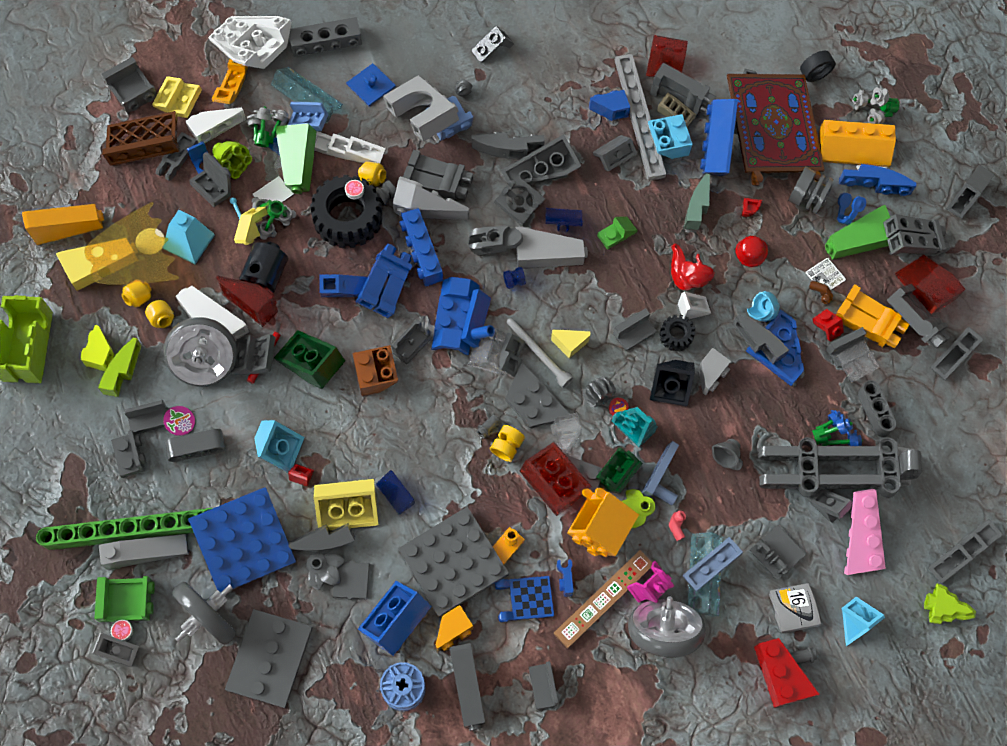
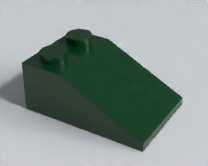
M299 330L294 333L274 357L277 362L309 384L320 389L324 388L346 361L337 347Z

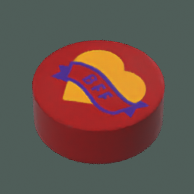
M619 397L614 398L609 404V412L612 416L616 412L628 410L629 408L627 401Z

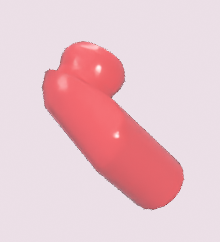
M683 511L673 513L669 522V528L676 541L685 538L681 529L682 523L686 519V514Z

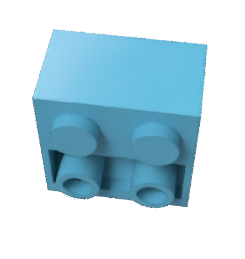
M682 114L648 121L658 154L671 159L689 156L693 144Z

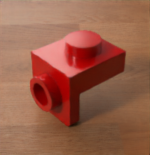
M828 309L813 318V324L826 332L827 340L830 342L844 332L842 318Z

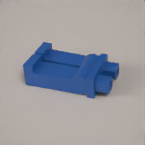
M387 244L377 254L376 261L356 300V303L370 310L374 307V312L386 318L394 314L404 281L412 268V264H410L412 256L406 252H402L399 258L394 256L396 248L391 244Z

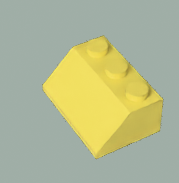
M374 479L314 485V503L318 528L326 524L329 530H334L349 523L351 528L379 525Z

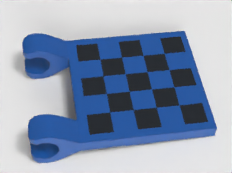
M549 576L501 579L495 584L496 590L510 588L512 611L500 612L498 615L499 622L554 617Z

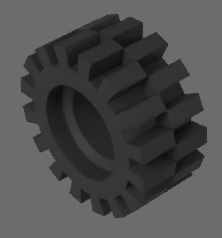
M676 314L672 318L669 316L663 322L660 330V340L664 342L665 347L670 346L669 350L675 348V351H679L681 348V351H683L692 343L695 336V326L692 327V321L688 322V317L683 319V315L677 317ZM674 327H679L684 331V337L680 339L674 338L670 330Z

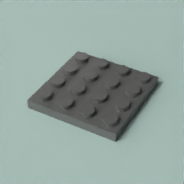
M465 507L399 547L401 554L439 618L509 575L468 507Z

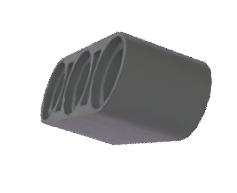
M868 380L859 389L858 397L875 434L880 437H886L895 429L896 420L880 385L876 381ZM866 389L871 390L872 394H869ZM874 406H877L880 409V412L876 411L874 409ZM882 423L886 424L888 426V429H885L882 426Z
M221 429L169 438L165 441L167 457L170 462L216 454L225 450Z

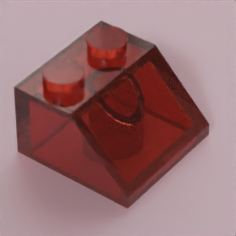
M654 35L646 76L655 77L663 63L682 73L688 41Z

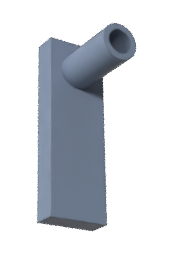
M672 441L666 446L641 492L643 496L647 497L655 495L671 506L676 501L678 495L661 486L659 482L679 447L677 443Z
M728 537L683 575V578L697 592L740 557L743 552Z

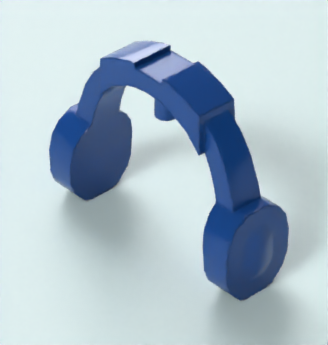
M845 192L840 194L838 198V205L840 207L837 221L844 225H850L858 212L864 210L866 199L857 196L851 205L852 212L849 216L844 215L845 209L851 204L852 196Z

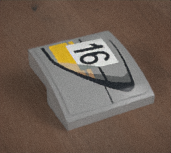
M809 583L770 590L769 597L775 609V619L781 634L821 626L818 609Z

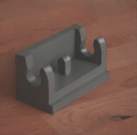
M416 319L393 343L392 353L407 365L431 340L430 330L428 328L424 329L421 322Z

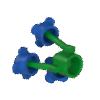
M831 410V414L828 415L829 421L812 430L817 445L848 444V446H862L863 440L861 435H857V430H854V433L851 434L850 430L853 429V423L849 418L846 419L840 411ZM838 430L842 435L846 433L848 435L846 440L828 441V439H831L830 433Z

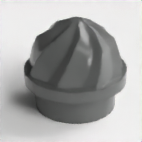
M461 78L460 81L456 82L455 92L458 96H467L472 92L471 88L473 85Z

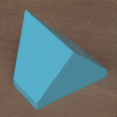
M855 597L841 608L846 646L885 618L884 614L858 597Z

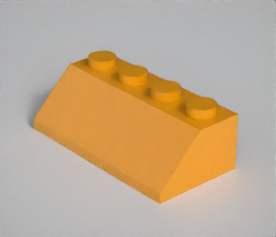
M833 120L823 121L819 129V146L823 162L854 165L867 164L882 167L891 166L896 142L895 125Z

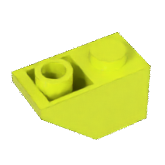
M95 325L93 331H90L86 348H83L81 352V360L87 367L106 371L115 354L101 328Z

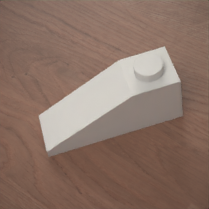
M242 108L201 112L191 116L186 120V124L198 143L202 141L206 143L245 121L246 117Z

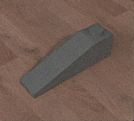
M563 134L504 168L501 172L508 184L517 175L526 183L565 176L581 167V164Z

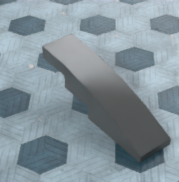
M988 519L936 560L928 569L942 584L1003 534Z

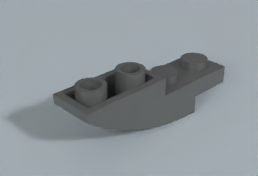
M507 132L480 133L472 135L471 141L472 148L479 152L510 159H522L527 156L528 152L536 151L544 146L545 143L544 135L508 138Z

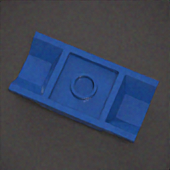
M450 277L443 280L431 350L447 348L469 355L470 346L461 340V335L473 290L480 288V285L473 280Z

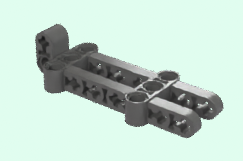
M806 437L799 442L798 446H763L758 448V458L760 460L797 461L798 474L759 476L760 487L766 489H799V493L807 498L814 496L817 489H879V493L883 497L891 498L899 490L900 480L916 479L922 473L921 451L907 450L898 456L896 441L888 437L882 439L878 446H817L812 438ZM802 446H809L811 451L805 452ZM882 446H888L891 452L884 451ZM818 461H877L878 475L818 474ZM809 464L813 470L807 471L803 468V465ZM883 465H890L893 471L885 470ZM810 483L814 489L807 490L804 484ZM885 484L893 485L894 490H888Z

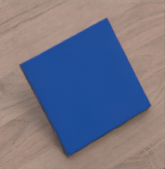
M373 63L346 82L369 107L396 87Z

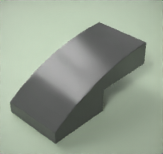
M507 333L500 355L499 369L515 377L522 362L519 355L525 341L512 333Z

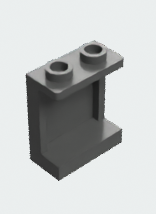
M133 57L102 73L106 85L127 114L137 110L147 102L153 101L157 96L155 87L146 79Z

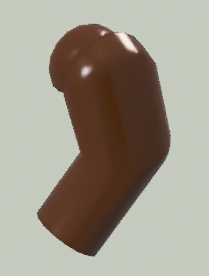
M813 280L810 282L809 289L820 292L823 304H829L833 300V294L828 285Z

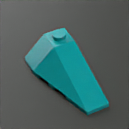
M638 407L616 412L612 418V422L638 447L642 446L655 433L658 427L655 420L643 413Z

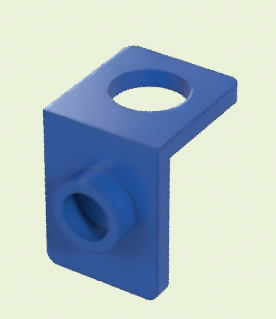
M202 141L187 148L190 159L198 174L204 171L199 168V165L203 162V154L208 153L205 143Z

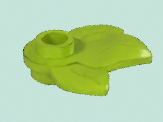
M626 490L627 499L622 502L639 514L631 528L633 529L642 526L647 516L653 514L656 506L652 498L643 496L639 490ZM643 503L649 504L647 509H642Z

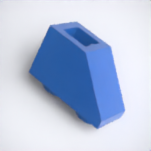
M614 90L607 94H597L590 97L589 109L612 121L628 117L630 105L624 90Z

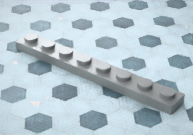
M633 55L616 56V68L622 89L625 91L630 105L629 114L647 179L649 181L665 178L666 171L661 154L657 153L648 125V121L651 118Z

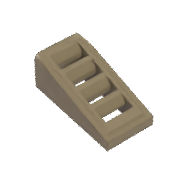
M670 93L665 95L659 103L657 112L666 117L675 116L681 111L683 117L685 115L688 116L685 120L687 128L696 117L693 111Z

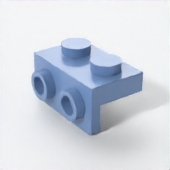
M290 103L293 113L288 125L309 123L316 131H322L328 117L323 103Z

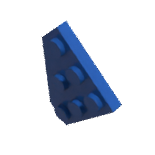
M780 310L778 315L765 328L772 332L789 349L786 356L772 364L762 350L754 353L749 346L746 352L792 386L803 373L804 366L801 361V348L799 338L797 337L796 320Z

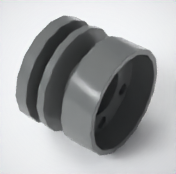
M805 166L788 201L799 206L803 200H806V210L813 203L815 207L812 213L816 214L824 206L831 192L834 179L829 178L825 185L822 183L825 175H822L816 181L814 180L816 171Z

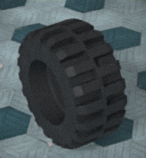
M343 175L341 178L335 176L333 180L329 181L328 179L323 182L324 186L320 185L316 189L310 204L313 224L324 241L328 240L332 246L338 244L339 248H345V246L355 248V245L360 244L362 246L366 244L365 240L368 239L370 241L373 239L374 233H378L382 224V206L376 188L373 185L369 186L367 180L363 179L361 181L360 177L355 175L353 178L349 177V175ZM351 180H358L364 186V194L359 199H350L346 195L345 185ZM343 202H354L364 208L362 214L352 221L342 222L330 216L332 209Z

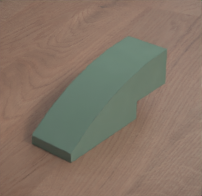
M705 174L694 190L687 209L684 229L699 230L702 214H706L709 208L710 174Z

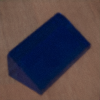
M392 470L376 483V486L399 515L415 504L414 498Z

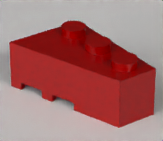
M779 638L759 643L754 647L774 708L819 695Z

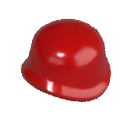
M748 236L737 244L735 252L743 265L757 267L765 261L768 255V247L765 241L759 237Z

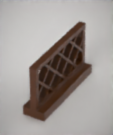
M176 111L107 125L106 148L103 149L102 155L109 165L112 166L179 152V145L177 143L178 114ZM172 118L168 125L163 124L167 119ZM155 122L150 129L146 127L149 123ZM133 126H138L133 132L129 131ZM160 126L163 127L158 134L155 133ZM114 130H121L116 136L112 135ZM142 130H145L146 133L141 138L137 136ZM168 131L172 133V135L164 136ZM127 133L129 135L124 141L120 140L124 134ZM151 135L155 136L153 139L146 140ZM134 138L138 140L137 142L130 143ZM116 142L120 143L119 146L112 147Z

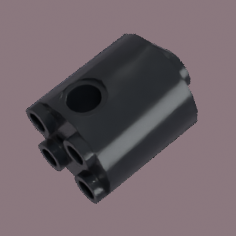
M273 242L254 243L239 276V281L246 285L245 289L251 293L258 291L272 297L288 261V256L280 250L279 245Z

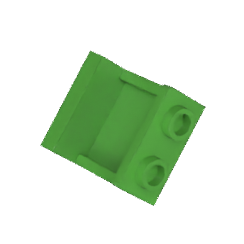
M148 576L136 579L97 577L94 619L99 622L150 620V614H153L154 610L153 602H151V594H154L155 591L154 581Z

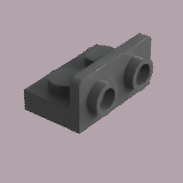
M133 430L128 431L129 435L111 440L121 478L145 471L144 464H146V458L139 446H142L139 434L136 435Z

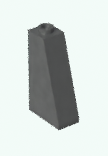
M471 643L450 647L464 728H469V731L482 729L481 725L485 724Z

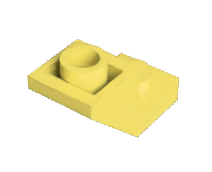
M257 207L256 210L252 208L241 215L234 238L235 243L248 245L260 236L256 223L262 221V217L268 214L266 207Z

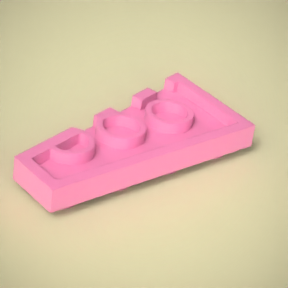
M875 489L854 492L851 512L852 525L851 529H849L850 542L846 557H848L847 566H845L844 571L846 575L886 569L877 492Z

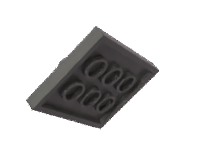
M253 609L225 690L286 709L313 627Z

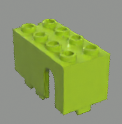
M2 296L1 308L9 317V326L0 320V380L2 382H18L19 379H23L26 383H42L53 311L42 297Z

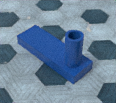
M480 289L473 290L461 335V340L472 348L479 347L480 339L491 337L495 334V329L492 325L484 326L491 297Z

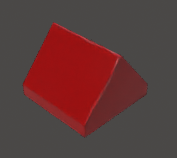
M295 464L289 470V481L308 487L314 470Z

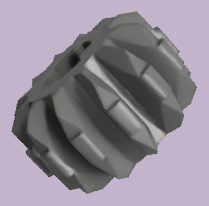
M601 376L591 381L589 385H586V388L583 390V397L591 407H598L612 398L616 388L608 377Z

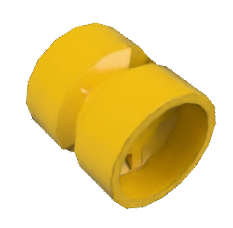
M503 425L498 434L499 439L494 440L490 451L502 460L512 462L517 453L516 448H520L525 440V436L517 429Z

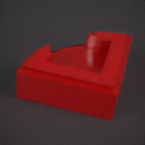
M744 198L742 217L754 215L759 210L762 200Z

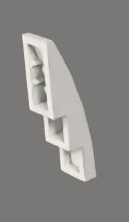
M317 131L314 151L361 163L367 161L380 163L385 148L353 136L348 139L334 133L333 136H329Z

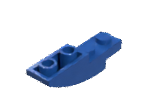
M861 164L858 170L844 169L839 177V184L875 186V193H882L884 195H911L916 188V182L893 170L874 165Z

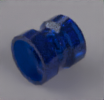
M522 267L515 268L514 271H503V278L507 289L514 288L515 285L522 286L526 284Z

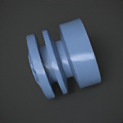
M399 662L391 665L383 673L380 680V690L385 702L391 708L397 711H409L416 708L422 702L425 695V681L422 673L416 666ZM402 681H405L408 688H404L403 691H400L399 686H397V684H401Z

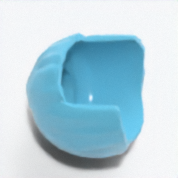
M767 291L759 292L753 299L752 307L747 308V312L755 320L761 322L771 321L778 315L780 304L773 293Z

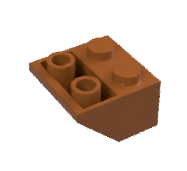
M390 345L352 353L362 396L380 393L398 382Z

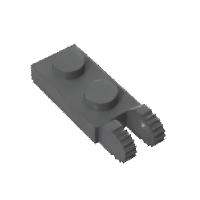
M183 132L177 137L179 152L164 155L161 163L156 168V174L161 176L169 165L170 168L165 175V179L169 181L173 179L177 170L181 168L189 157L187 148L198 144L197 139Z

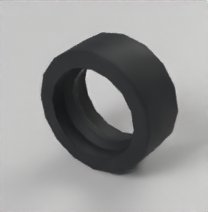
M823 50L809 56L801 64L800 71L802 74H805L807 82H815L831 73L835 68L836 62L829 51Z

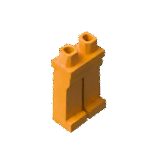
M854 284L836 315L842 318L844 326L854 331L863 327L867 333L865 337L878 342L879 346L883 347L887 344L895 348L901 337L894 334L893 331L896 330L904 334L910 324L901 319L902 316L899 313L860 291V287Z

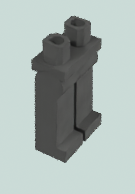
M665 63L657 71L650 91V95L654 97L657 94L665 97L667 93H670L693 111L696 117L698 113L707 117V106L713 100H716L717 97L709 93L710 87L708 85L704 87L701 83Z
M413 150L403 177L422 184V188L429 192L434 190L438 192L439 196L456 201V198L466 199L468 188L461 186V184L471 185L473 173L466 171L465 165L459 164L458 166L453 163L442 162L420 155V151Z
M895 214L883 222L886 236L889 238L887 240L891 255L915 253L934 258L950 250L949 243L944 241L943 238L946 233L945 226H941L939 220L931 221Z
M912 284L900 287L887 301L919 335L924 336L921 338L924 343L930 341L937 348L947 342L952 337L945 330L948 325L945 322L942 323L937 316H933L913 294L916 288Z

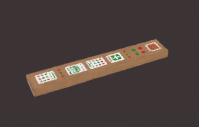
M639 550L553 633L567 649L628 591V585L637 582L651 569L652 562Z

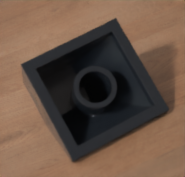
M672 360L657 364L650 400L688 406L695 375L694 363Z

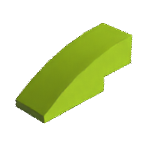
M132 338L124 345L108 365L98 387L104 395L118 397L123 380L132 379L142 346L137 338Z

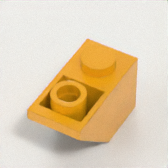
M460 605L442 616L436 641V649L438 651L441 649L446 651L454 645L453 642L458 638L463 640L472 634L473 625Z

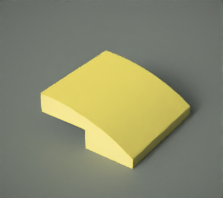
M166 77L152 106L166 113L176 111L179 117L188 118L202 89L199 85L184 83L181 78Z

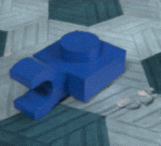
M571 559L568 560V567L563 568L561 561L558 560L557 570L563 574L562 579H559V589L563 591L564 597H570L573 595Z

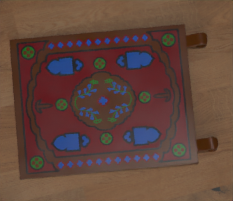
M727 74L731 99H738L735 123L745 173H752V185L758 186L759 182L763 181L761 173L803 172L805 166L816 171L814 180L818 181L821 177L820 172L825 170L805 74Z

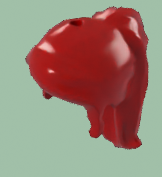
M677 243L671 246L673 251L671 275L679 289L686 291L692 288H701L714 278V270L702 263L700 254L696 255L698 263L686 261L683 250Z

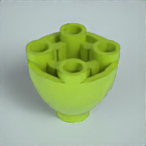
M235 141L217 143L212 149L213 156L223 168L226 167L229 170L230 178L233 179L239 178L252 162V156L247 147Z

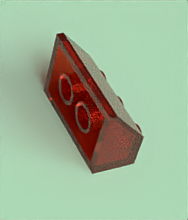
M555 442L527 459L520 469V473L556 516L583 496L582 491L584 489L592 487Z

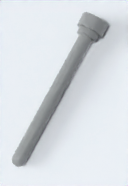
M512 318L507 320V324L525 341L528 347L557 376V383L562 388L567 387L574 379L569 372L562 371Z

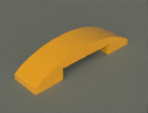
M230 59L228 71L221 86L216 88L212 101L225 104L233 103L242 88L248 66L235 63Z

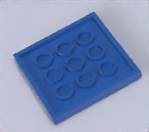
M266 487L188 519L215 586L220 593L228 585L236 588L296 562Z

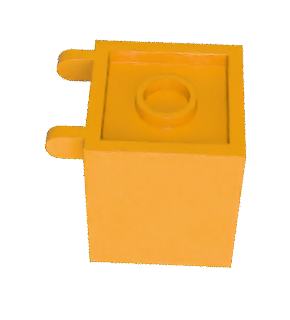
M597 488L595 493L590 489H584L582 494L587 499L567 534L573 537V542L588 548L587 552L593 556H616L639 514L602 488Z

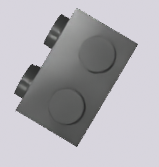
M206 152L203 154L204 171L190 179V185L215 207L231 196V174L226 167L223 168L214 156Z

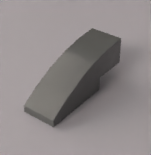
M741 315L735 318L733 322L734 327L754 353L762 350L772 364L786 356L789 349L772 332Z
M968 327L930 368L945 380L981 343L983 338Z
M349 523L332 531L329 530L326 524L290 541L289 548L296 550L330 549L355 541V535Z

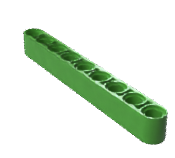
M213 508L45 527L38 531L36 540L44 548L55 550L125 540L189 534L194 532L192 527L187 525L188 519ZM170 521H176L172 528H167V524ZM150 523H155V527L148 531L147 526ZM131 525H135L134 530L130 533H127V528ZM113 527L114 532L111 535H106L107 530ZM93 530V535L86 538L87 532ZM73 532L72 538L65 540L66 535ZM52 535L51 541L45 543L46 537Z

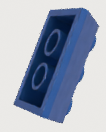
M395 581L358 630L384 651L394 656L432 606L418 592Z

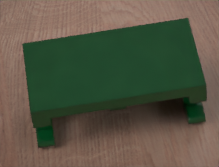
M619 447L596 478L608 491L621 493L643 463L629 450L626 452L623 448Z

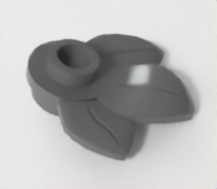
M329 553L324 556L321 554L311 555L306 562L307 569L310 572L308 578L310 585L319 590L323 583L330 585L340 584V575L337 568L345 563L344 559L335 553ZM316 560L320 561L318 567L313 566V562Z

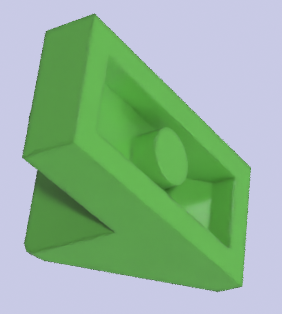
M615 217L613 224L598 232L597 236L608 250L637 233L638 230L628 217Z

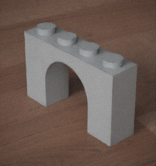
M419 75L383 96L387 109L396 118L416 106L430 105L428 109L410 119L414 134L423 142L459 121L457 114L459 111L455 103L448 101L445 95H441L435 87L433 88L427 80H423Z

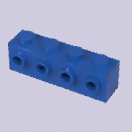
M419 208L401 213L400 227L402 232H406L405 240L408 248L411 247L413 251L411 256L413 262L418 265L417 273L419 278L423 279L425 286L443 281V271Z

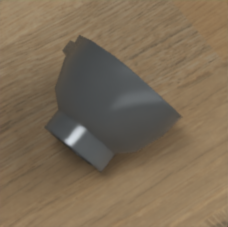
M728 439L725 442L712 446L713 458L722 467L740 470L743 466L740 452L741 446L738 441Z

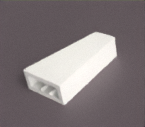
M195 287L184 288L176 295L178 302L190 318L206 317L220 322L231 332L235 341L249 332L247 325L241 319Z

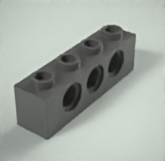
M357 17L292 28L289 34L294 57L362 45Z

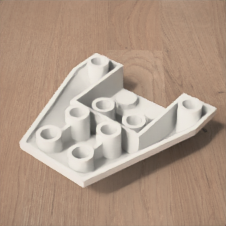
M231 16L219 28L214 30V33L208 38L233 62L265 69L287 48L292 22L290 19L280 16Z

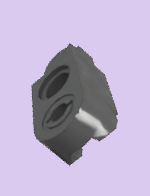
M509 226L476 228L470 232L468 246L476 255L507 252V249L517 248L523 242V235L516 228H510Z

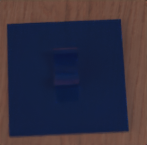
M546 208L545 224H556L558 231L561 225H565L566 232H568L569 225L583 226L582 210Z

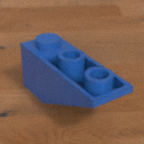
M340 274L320 275L321 297H358L367 277Z

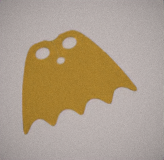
M153 202L117 221L96 236L85 247L84 254L86 260L92 264L90 272L95 282L123 285L135 282L144 284L179 279V276L167 271V267L175 260V257L162 253V247L168 241V238L159 237L155 233L157 226L162 220L151 218L148 215L150 208L154 204ZM96 246L102 247L104 251L99 257H94L91 254L92 249ZM116 254L118 257L116 260H112L111 255ZM102 266H107L110 269V273L106 277L98 275V269Z

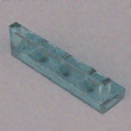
M286 67L276 70L271 86L294 102L323 103L328 113L326 122H329L333 111L341 109L342 103L291 68Z
M713 532L691 534L690 569L697 564L701 557L704 558L722 543L723 537ZM705 538V545L699 550L697 547L698 539ZM721 572L696 593L689 585L688 605L694 608L697 598L700 597L702 599V608L695 609L699 614H706L712 617L719 616Z

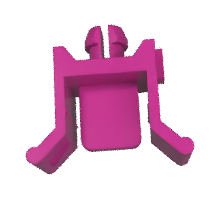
M656 561L651 566L655 574L643 585L635 582L627 586V589L638 603L645 599L657 603L658 598L668 589L674 587V584L671 582L672 578L665 574Z

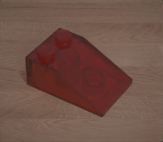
M922 255L895 273L904 286L912 284L916 288L913 294L932 315L958 299L966 290L952 273L925 255Z
M223 276L215 278L221 293L260 326L264 327L278 313L274 294L268 288L264 289L257 284Z

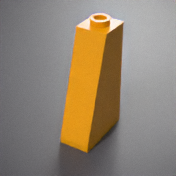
M95 204L22 212L25 229L36 245L103 228L102 221H104L102 210H98Z

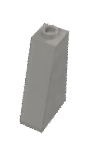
M515 227L523 235V242L516 248L517 268L583 265L584 259L588 257L587 247H584L583 240L523 227Z

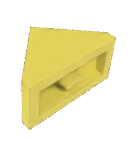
M552 330L551 341L569 359L584 347L590 339V331Z

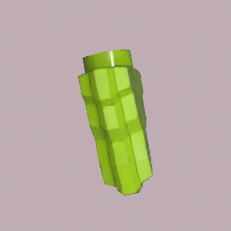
M936 583L933 593L926 595L924 609L929 610V623L941 624L943 621L952 622L954 619L969 620L975 618L976 610L969 604L959 601L957 595L949 592L946 586Z

